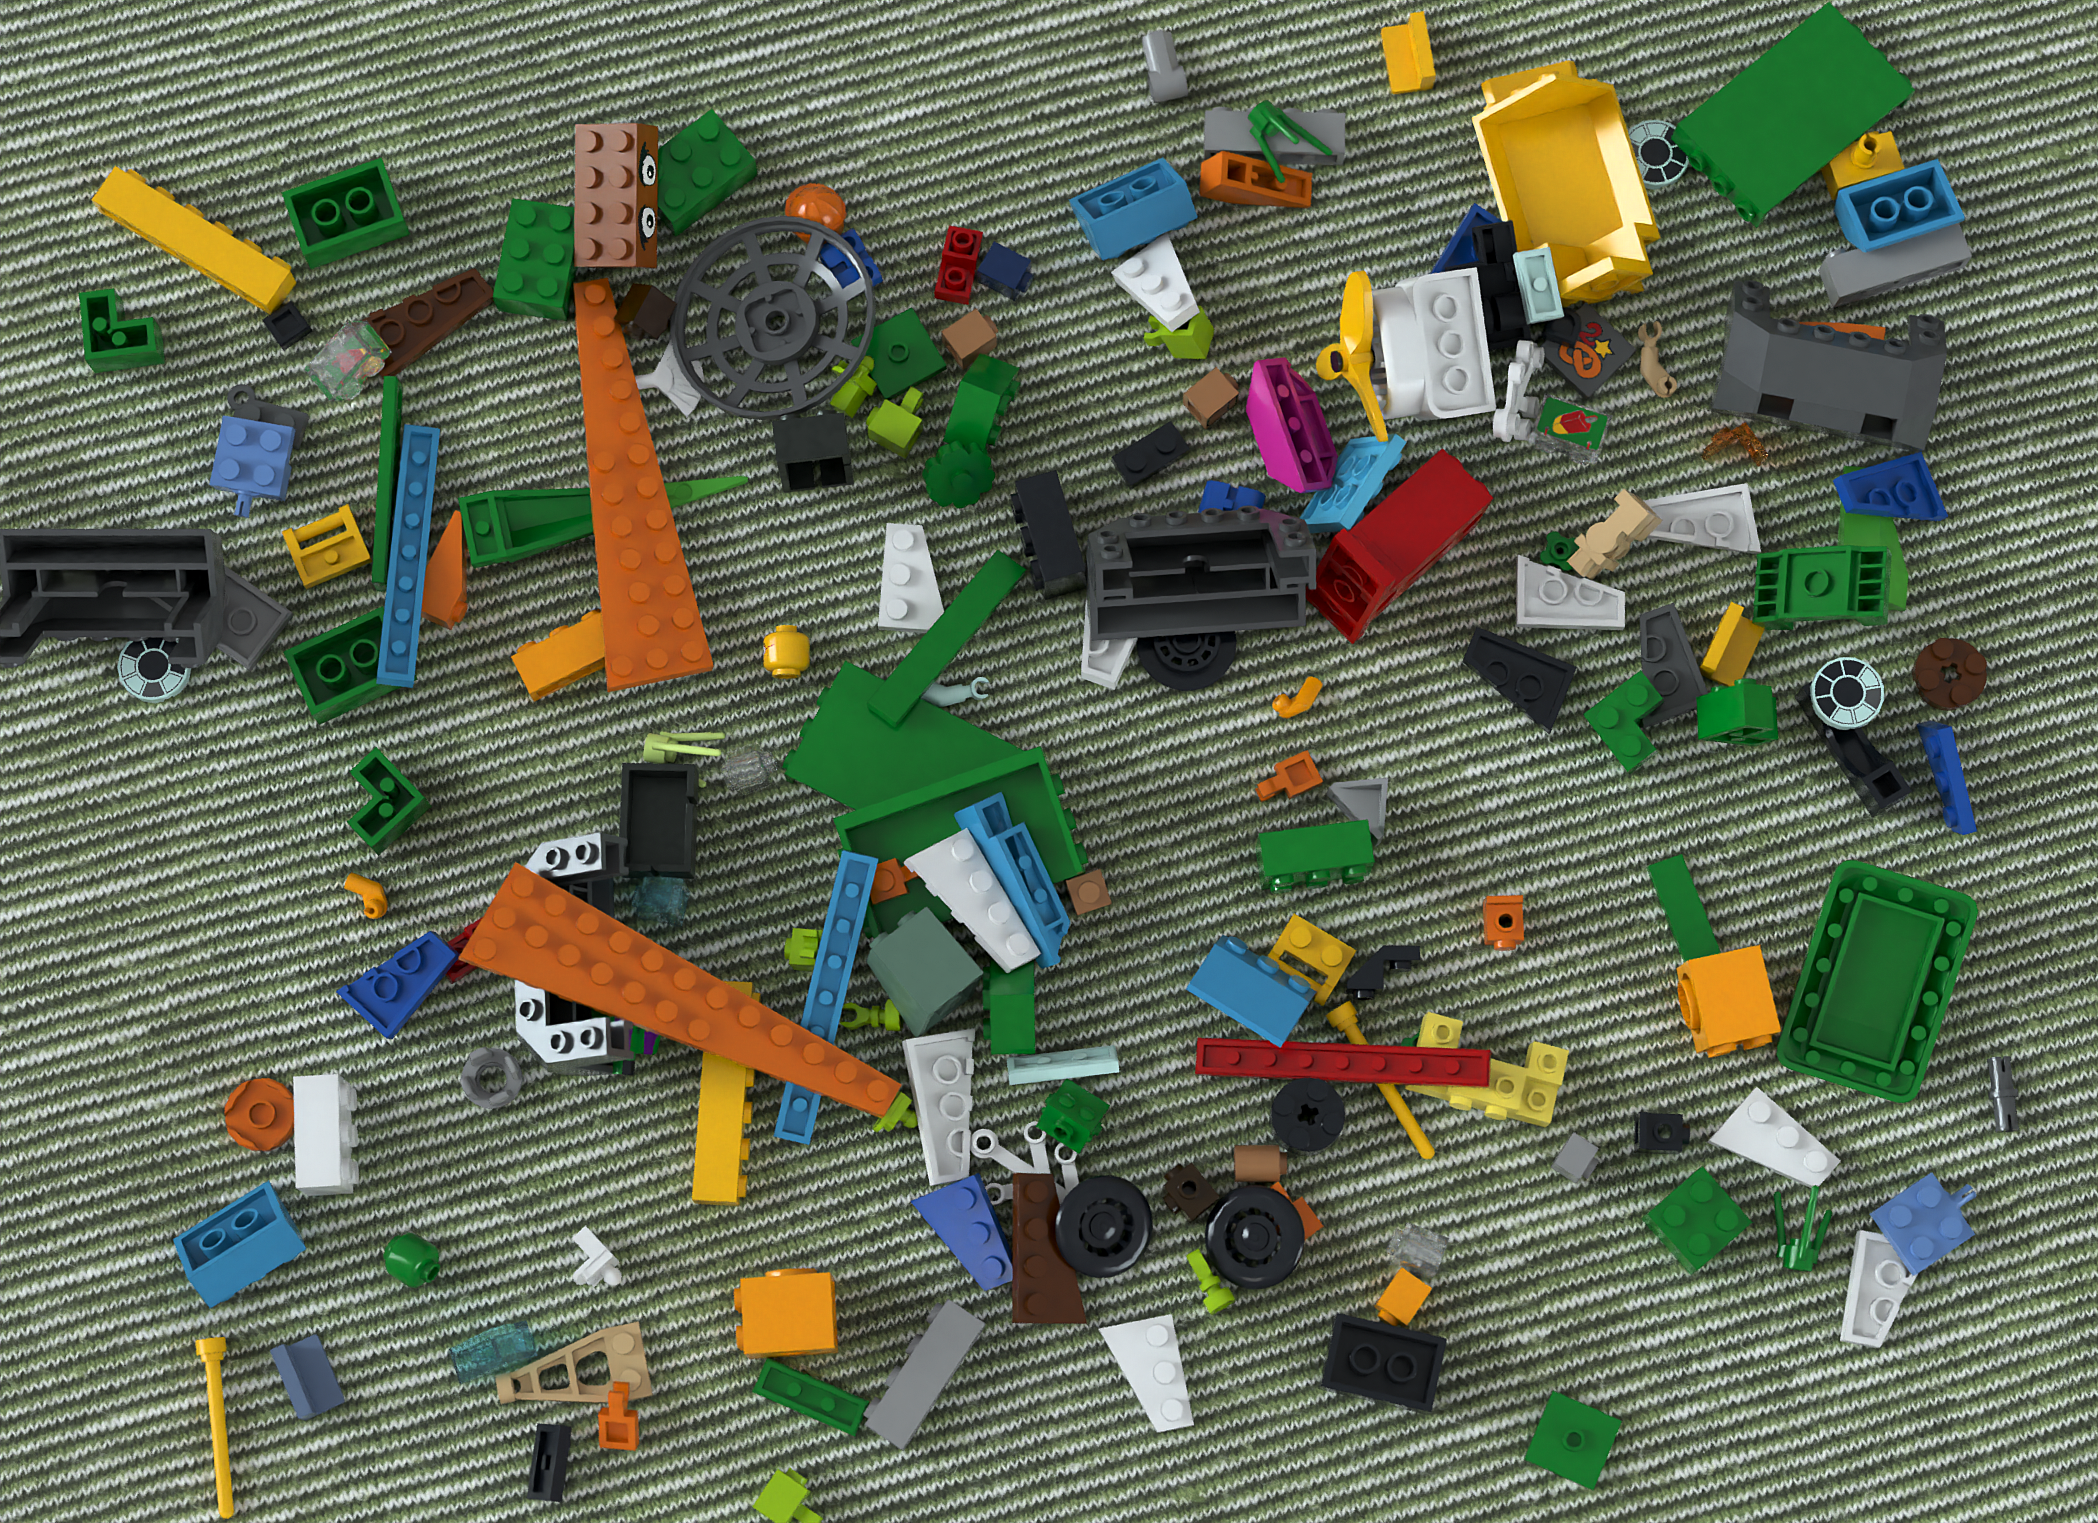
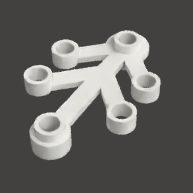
M1518 341L1516 362H1511L1508 370L1506 405L1504 409H1496L1494 414L1493 435L1494 437L1502 438L1503 442H1510L1513 435L1515 440L1528 441L1530 438L1531 421L1530 419H1520V415L1517 414L1518 411L1525 418H1537L1538 397H1523L1532 371L1534 372L1536 368H1542L1544 363V348L1538 347L1537 343H1533V341Z
M1036 1121L1030 1122L1024 1129L1025 1140L1030 1143L1034 1168L1000 1146L997 1136L991 1130L980 1129L971 1136L970 1151L978 1159L987 1160L992 1158L1013 1173L1051 1174L1044 1144L1046 1133L1042 1131V1136L1037 1140H1033L1028 1136L1029 1129L1036 1127L1038 1123ZM979 1138H989L991 1146L987 1150L979 1149L977 1147ZM1063 1143L1058 1144L1055 1148V1159L1062 1165L1065 1188L1055 1182L1060 1205L1067 1194L1079 1184L1075 1165L1077 1152L1072 1150L1073 1156L1069 1160L1061 1159L1058 1154L1059 1150L1067 1147ZM990 1183L985 1187L987 1192L991 1188H997L1001 1192L999 1200L991 1201L993 1206H998L1005 1200L1013 1199V1183L1002 1186L998 1183Z

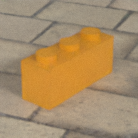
M600 609L588 612L581 618V622L571 627L563 625L549 633V638L539 643L531 641L520 646L516 650L517 654L511 656L534 702L605 667Z

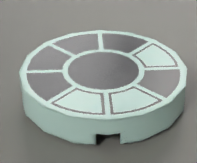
M1660 120L1643 121L1628 131L1645 188L1653 190L1661 189L1669 184L1672 185L1680 179L1687 169L1688 156L1671 139L1676 129L1671 123Z
M149 637L143 641L127 642L120 653L117 668L120 681L131 695L144 702L159 703L172 696L175 697L183 690L189 681L191 668H183L181 664H168V656L178 641L170 642L163 640V637Z
M1840 657L1827 662L1815 674L1810 686L1812 706L1816 715L1827 725L1839 730L1860 728L1867 725L1879 713L1884 701V685L1879 674L1868 663L1857 658Z

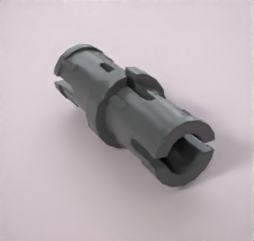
M2004 1056L2003 1059L2001 1057L1988 1058L1987 1063L1991 1083V1091L1988 1092V1098L1993 1100L1995 1132L2002 1133L2005 1130L2006 1132L2018 1131L2020 1128L2018 1126L2015 1098L2019 1096L2018 1089H2014L2011 1057Z

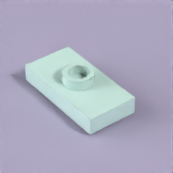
M1550 247L1513 254L1526 323L1532 324L1564 317Z

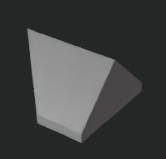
M1388 778L1334 782L1328 788L1326 795L1351 821L1368 819L1372 844L1376 847L1381 843L1384 836Z

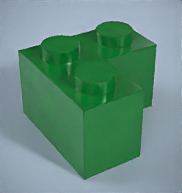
M114 288L79 293L85 361L94 373L165 364L162 330L153 317L125 321L124 302Z
M980 353L960 382L943 442L950 444L954 441H960L964 447L975 442L985 450H987L989 445L995 447L1002 431V427L997 425L1000 415L1005 416L1010 402L1015 401L1020 389L1021 382L1016 381L1019 367Z
M1640 670L1585 712L1583 716L1629 775L1658 753L1637 723L1665 703V701Z
M1738 679L1734 681L1733 686L1711 688V693L1696 697L1698 740L1753 747L1778 740L1776 697H1772V686L1759 685L1756 679Z
M377 747L349 771L373 798L347 823L378 856L432 807L427 799Z
M990 956V967H983V1010H990V1018H983L984 1040H991V1055L1035 1054L1034 959L1006 973Z

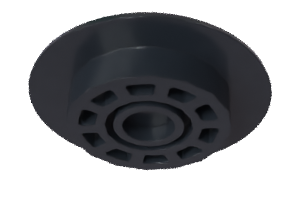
M1235 631L1168 635L1165 637V641L1161 642L1159 641V636L1139 637L1136 644L1140 661L1152 678L1162 685L1175 690L1192 691L1208 687L1218 681L1228 671L1236 653L1237 639ZM1209 639L1215 641L1214 647L1208 645ZM1165 648L1170 653L1167 657L1162 652ZM1207 652L1209 657L1203 660L1201 656ZM1177 659L1182 661V665H1177L1172 661ZM1196 661L1197 665L1187 666V663Z
M1113 1175L1091 1177L1075 1186L1061 1203L1055 1223L1057 1245L1065 1261L1079 1273L1093 1278L1114 1277L1131 1269L1145 1254L1153 1231L1152 1212L1144 1194L1130 1181ZM1117 1203L1121 1205V1207L1118 1209L1114 1207V1205ZM1126 1215V1223H1123L1122 1216ZM1126 1230L1123 1239H1121L1122 1231ZM1085 1242L1088 1243L1087 1249L1084 1247ZM1117 1243V1246L1111 1250L1110 1246ZM1097 1248H1102V1253H1097Z
M1260 1185L1236 1188L1224 1195L1215 1204L1207 1219L1205 1246L1209 1259L1217 1272L1236 1286L1254 1290L1275 1286L1284 1281L1295 1270L1303 1254L1305 1233L1301 1217L1291 1201L1272 1188ZM1254 1208H1259L1261 1215L1255 1214ZM1242 1212L1247 1214V1217L1244 1219L1239 1217ZM1269 1214L1274 1217V1221L1269 1218ZM1233 1223L1237 1224L1235 1232H1231ZM1231 1238L1235 1240V1248H1232ZM1279 1242H1281L1280 1249L1278 1250L1277 1247ZM1238 1253H1242L1245 1256L1243 1261L1237 1256ZM1272 1255L1273 1260L1268 1263L1267 1257ZM1253 1259L1259 1260L1258 1266H1252Z

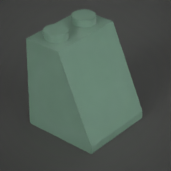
M927 906L917 914L914 910L906 914L897 923L899 928L890 935L885 931L877 936L869 945L871 950L866 960L916 1038L921 1037L970 999L984 973Z

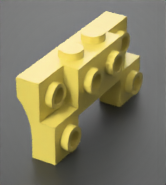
M1427 1012L1422 1020L1416 1047L1458 1048L1463 1021ZM1533 1041L1528 1047L1524 1067L1491 1059L1490 1089L1405 1085V1089L1450 1101L1449 1105L1456 1109L1471 1110L1472 1107L1485 1111V1116L1492 1119L1506 1120V1117L1546 1128L1551 1123L1558 1088L1563 1082L1569 1050Z

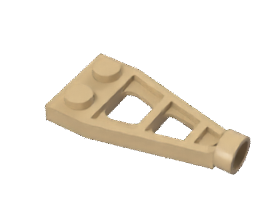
M639 1322L601 1329L514 1372L496 1375L497 1391L501 1404L516 1400L608 1403L609 1390L613 1391L614 1381L629 1382V1401L653 1396ZM600 1351L605 1353L611 1376L609 1382L602 1386L582 1384L577 1377V1363L594 1352ZM565 1364L570 1385L565 1389H543L539 1378L540 1373L544 1369ZM514 1379L518 1380L521 1384V1389L518 1393L515 1391Z

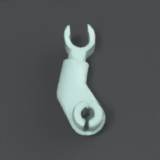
M979 677L973 680L970 685L963 686L958 684L949 687L934 682L921 699L937 707L964 702L969 697L983 700L989 695L978 694L975 691V684L977 682L989 683V681L984 677Z

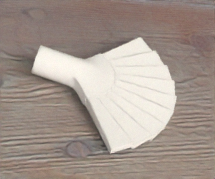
M671 339L656 370L651 374L635 376L638 390L653 387L659 389L686 417L695 410L701 399V395L692 388L682 374L674 356ZM692 361L695 372L704 383L703 369L700 361Z

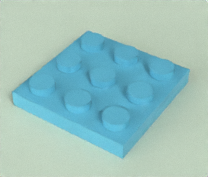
M1388 434V441L1378 442L1376 436L1350 439L1338 457L1335 473L1332 478V487L1328 490L1316 491L1300 516V519L1306 521L1309 532H1337L1343 528L1349 531L1364 517L1363 509L1368 501L1375 498L1383 487L1382 479L1388 471L1392 470L1399 463L1402 457L1400 451L1406 444V441L1397 434Z

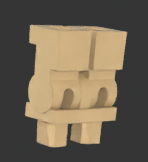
M1623 489L1614 498L1620 506L1604 523H1595L1588 529L1586 535L1581 533L1574 540L1580 548L1567 562L1581 576H1586L1593 580L1604 568L1613 572L1620 565L1616 560L1623 558L1628 553L1630 544L1634 539L1642 542L1663 521L1639 496L1626 489Z

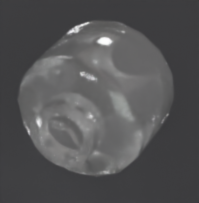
M756 743L727 753L725 763L721 765L722 775L730 791L736 790L740 795H749L771 786L773 783V772L778 770L773 753L770 750L765 752Z

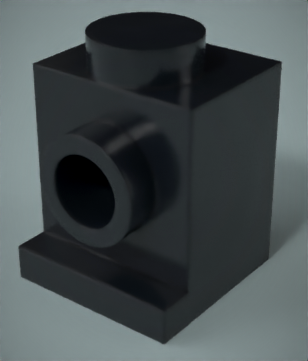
M1639 1112L1634 1116V1153L1678 1155L1683 1151V1145H1689L1690 1125L1689 1123H1683V1114ZM1659 1126H1667L1670 1129L1669 1138H1662L1658 1134Z

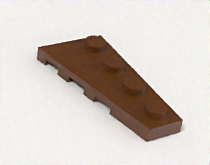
M473 268L434 285L433 289L418 296L415 294L402 299V303L383 310V308L370 313V317L356 323L352 321L341 327L351 341L365 326L387 350V354L383 358L384 361L381 360L374 369L384 380V376H396L494 302V291L479 272Z
M1013 1174L1012 1323L1087 1324L1075 1269L1065 1261L1056 1241L1055 1223L1060 1203L1053 1174Z

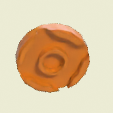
M270 1078L254 1079L241 1083L230 1094L225 1105L224 1116L229 1135L239 1145L252 1151H271L281 1147L294 1134V1095L285 1085Z

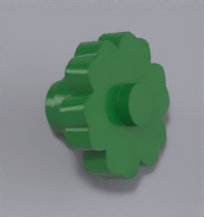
M954 441L939 447L936 457L926 460L925 468L922 472V477L927 485L926 491L930 499L937 502L941 507H946L953 503L959 509L977 503L980 493L988 492L992 488V481L996 476L987 450L981 448L975 442L964 447L960 441Z

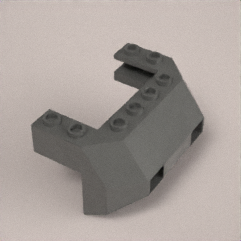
M1754 280L1734 281L1725 315L1724 353L1708 411L1914 452L1923 451L1935 416L1947 356L1944 321L1929 314H1921L1919 316L1909 314L1907 320L1909 341L1894 338L1881 340L1871 338L1868 334L1858 331L1845 333L1835 331V329L1827 325H1816L1814 327L1800 324L1791 318H1780L1779 320L1770 318L1769 287Z
M1242 506L1238 510L1233 511L1208 508L1201 513L1189 514L1184 511H1170L1165 515L1159 516L1135 513L1130 515L1129 518H1119L1088 534L1086 591L1091 641L1306 626L1305 583H1307L1309 590L1316 589V547L1306 521L1264 508L1259 509L1255 506Z
M0 529V573L3 589V598L0 600V664L4 668H14L24 664L44 637H56L59 641H72L78 637H92L94 641H107L113 637H127L129 641H143L149 637H163L165 641H178L168 656V664H181L183 668H196L206 663L222 638L226 578L222 539L212 529ZM149 597L160 598L173 607L172 610L169 612Z
M599 832L543 842L539 845L525 868L615 919L613 877L629 875L628 867H624L623 847L628 846V839ZM515 980L516 1033L518 1040L547 1072L571 1076L613 1075V1062L634 1059V1051H629V1030L633 1029V1022L626 1020L610 1022L608 1017L592 1019L590 1007L574 1001H567L559 998L558 995L539 988L535 989L521 981Z

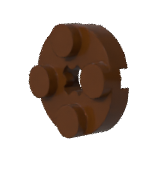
M1939 638L1926 646L1916 658L1912 670L1913 681H1915L1919 690L1918 694L1928 705L1943 711L1956 710L1973 703L1982 693L1987 680V662L1985 657L1969 643L1955 638ZM1949 666L1955 668V673L1959 675V679H1953L1950 683L1944 681L1945 674L1940 672L1942 667L1946 669Z

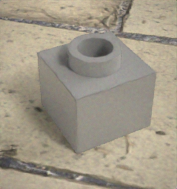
M1573 1132L1550 1168L1574 1183L1581 1176L1588 1179L1599 1162L1598 1159L1594 1158L1599 1148Z

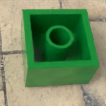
M1703 1166L1693 1172L1641 1218L1690 1275L1704 1266L1752 1223Z

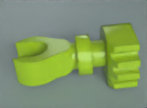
M888 999L885 1003V1009H881V1006H872V1009L862 1008L856 1003L851 1002L843 1005L842 1010H854L857 1012V1017L853 1022H840L846 1029L855 1030L869 1024L872 1027H881V1024H885L886 1031L902 1032L904 1020L891 999Z
M1199 1249L1185 1255L1201 1282L1199 1285L1200 1290L1208 1295L1203 1300V1303L1211 1315L1222 1311L1236 1302L1229 1287L1221 1289L1219 1285L1222 1282L1219 1276L1213 1275Z

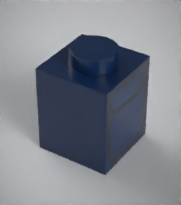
M995 241L977 270L978 283L1013 301L1016 300L1020 291L1023 293L1027 292L1034 278V274L1031 273L1030 259Z

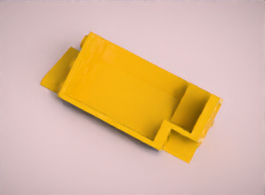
M1569 60L1491 78L1482 82L1481 87L1487 105L1483 108V112L1472 117V121L1502 221L1513 220L1517 252L1550 247L1562 307H1568L1582 300L1583 304L1585 302L1593 304L1610 300L1612 295L1619 291H1628L1631 294L1643 292L1644 288L1641 280L1653 275L1645 246L1661 237L1614 85L1599 82L1597 79L1579 78L1575 62Z

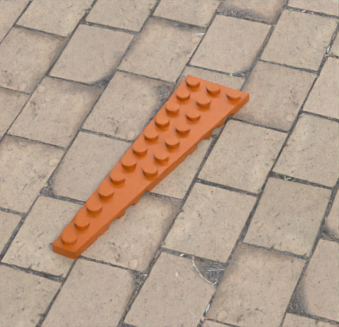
M608 278L573 284L572 291L578 339L577 348L578 360L580 362V383L584 408L583 418L587 443L586 452L593 533L595 536V556L598 570V591L601 604L607 693L712 671L714 667L621 324L614 320L617 310Z

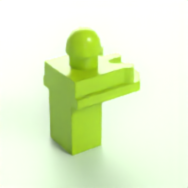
M871 356L864 357L853 376L835 393L829 403L837 411L851 418L854 417L867 395L872 396L873 390L877 385L868 376L869 372H872L874 368V360ZM840 360L837 366L834 365L831 370L840 376L849 364Z
M898 1091L885 1116L878 1118L872 1130L877 1133L884 1128L889 1132L899 1120L907 1128L918 1126L916 1112L908 1109L913 1100Z

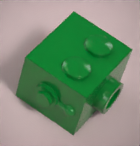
M1067 1078L1058 1091L1053 1094L1050 1093L1045 1100L1046 1106L1041 1109L1043 1114L1036 1127L1080 1154L1085 1145L1092 1141V1137L1098 1136L1103 1129L1101 1121L1110 1105Z

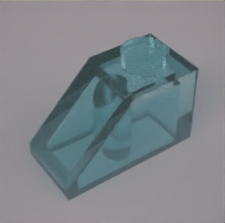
M644 877L643 885H637L635 888L632 907H637L636 913L641 919L682 927L690 891L685 880L681 878Z
M527 1320L491 1328L449 1349L460 1384L509 1369L538 1356Z

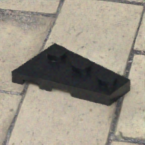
M1476 627L1462 661L1548 734H1550L1577 668L1574 665L1480 627Z

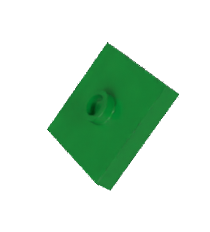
M912 307L874 328L865 356H871L874 360V368L872 372H869V376L877 383L876 387L884 401L885 399L890 401L908 391L910 387L914 388L947 369L946 363ZM864 334L851 340V345L859 347Z
M1552 1390L1523 1460L1593 1491L1622 1421Z

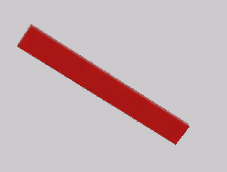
M1197 1037L1195 1074L1197 1076L1284 1080L1314 1078L1330 1082L1490 1089L1491 1050L1285 1041L1280 1048L1269 1040Z

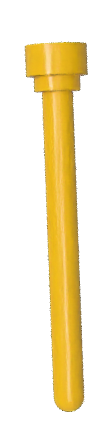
M1351 1001L1342 1004L1326 1015L1332 1028L1337 1027L1340 1033L1344 1031L1351 1044L1369 1045L1356 1025L1358 1019L1355 1015L1358 1012ZM1377 1084L1421 1157L1426 1160L1433 1158L1435 1154L1433 1146L1395 1085Z
M225 1337L195 1340L196 1355L201 1357V1363H205L219 1515L224 1519H229L234 1514L220 1366V1361L224 1360L223 1353L227 1352Z

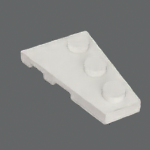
M1748 483L1644 501L1663 520L1647 538L1756 555L1761 553Z
M887 523L878 630L927 633L944 613L923 526Z
M1517 555L1516 627L1623 630L1625 628V592L1586 578L1574 577L1561 572V569L1549 565L1546 567L1529 561L1530 559Z
M1758 1087L1753 1089L1707 1141L1711 1145L1731 1151L1743 1159L1772 1169L1775 1173L1810 1188L1814 1185L1819 1187L1841 1162Z
M1859 1230L1856 1233L1840 1341L1880 1348L1900 1310L1899 1306L1906 1292L1918 1275L1912 1276L1883 1234Z
M1172 1314L1099 1328V1332L1114 1355L1115 1360L1135 1392L1156 1432L1194 1426Z

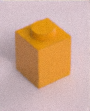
M1401 1267L1374 1305V1308L1380 1311L1377 1317L1388 1325L1397 1327L1399 1324L1405 1328L1432 1288Z

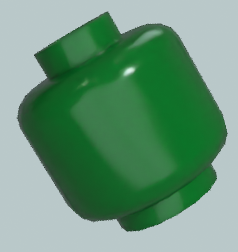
M416 1233L395 1236L389 1242L383 1254L386 1271L392 1277L411 1288L419 1287L425 1282H432L440 1270V1264L438 1263L439 1250L435 1245Z

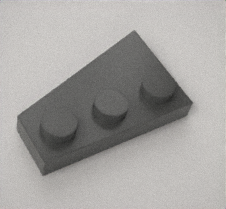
M1674 602L1641 614L1642 672L1665 701V703L1643 718V728L1645 729L1697 710L1696 697L1708 694Z

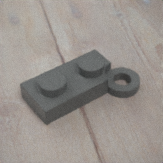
M246 384L235 385L230 389L227 401L234 410L233 417L293 427L296 431L292 448L300 449L310 418L307 413L256 400L255 392ZM240 393L248 395V400L244 404L236 403V397Z

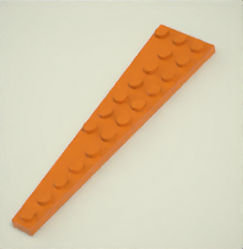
M515 862L458 960L495 974L505 975L521 981L535 989L539 988L553 993L567 1001H574L593 1008L595 1011L607 1016L631 1021L634 1026L711 1055L721 1056L743 1067L753 1068L771 1075L770 1077L793 1083L805 1088L807 1091L830 1097L834 1101L879 1118L885 1116L902 1085Z

